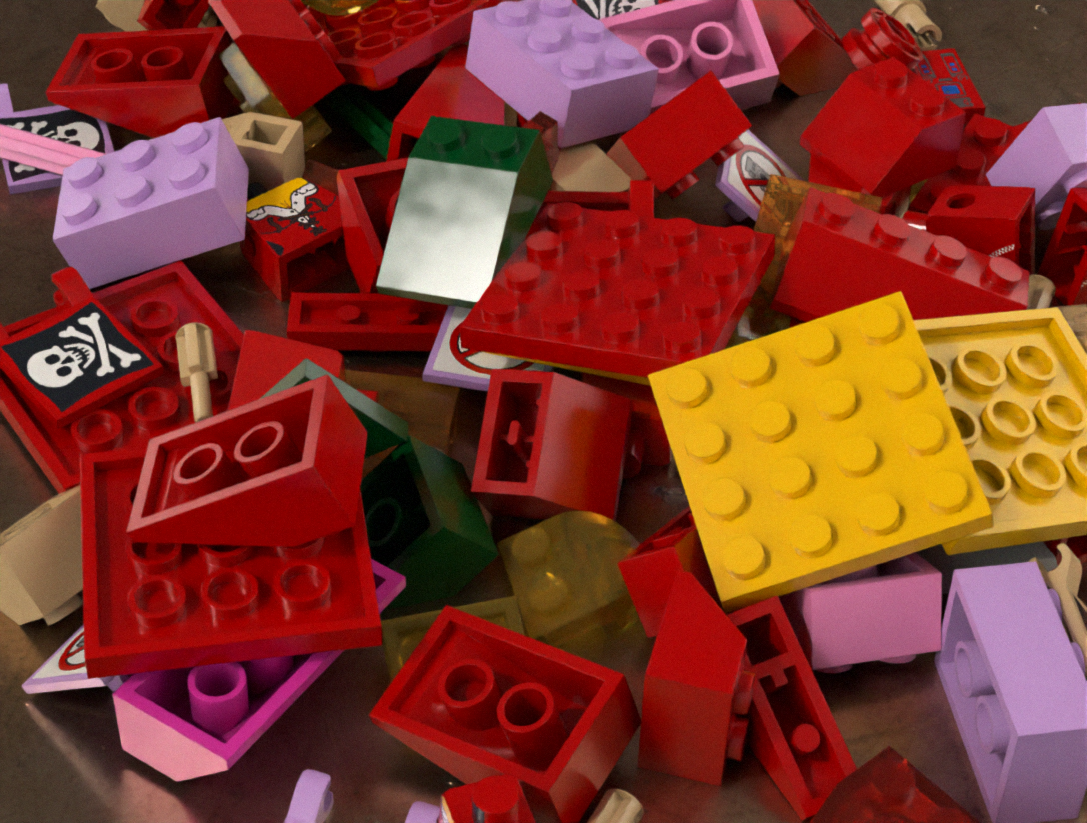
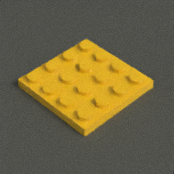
M901 291L648 375L725 614L776 595L782 596L994 527L993 513Z
M1059 308L913 320L993 513L994 527L942 543L947 555L1087 535V354Z

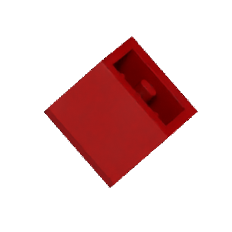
M492 369L471 487L472 494L492 516L616 525L634 403L630 398L555 372Z

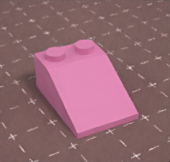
M673 0L598 19L605 25V28L626 44L635 47L640 55L659 68L649 115L710 70H712L740 110L771 101L780 74L752 0Z
M916 552L778 596L812 670L824 673H841L851 669L855 663L875 660L887 663H906L914 660L916 654L941 651L942 573Z

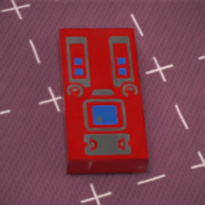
M955 48L921 51L923 59L910 70L966 112L964 124H968L975 113L984 116L986 107Z

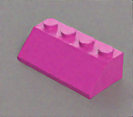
M371 559L379 613H381L406 587V577ZM344 650L135 673L113 693L122 749L176 782L229 770Z

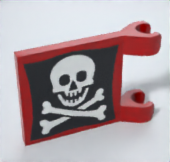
M66 267L51 275L52 282L59 288V290L53 293L54 303L62 310L61 312L10 337L0 322V368L57 429L164 374L163 365L93 296L82 276L74 267Z

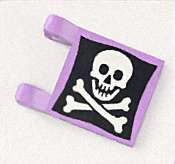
M7 83L0 84V124L106 154L114 152L106 121L61 105L13 112ZM2 159L10 195L61 186L62 175Z

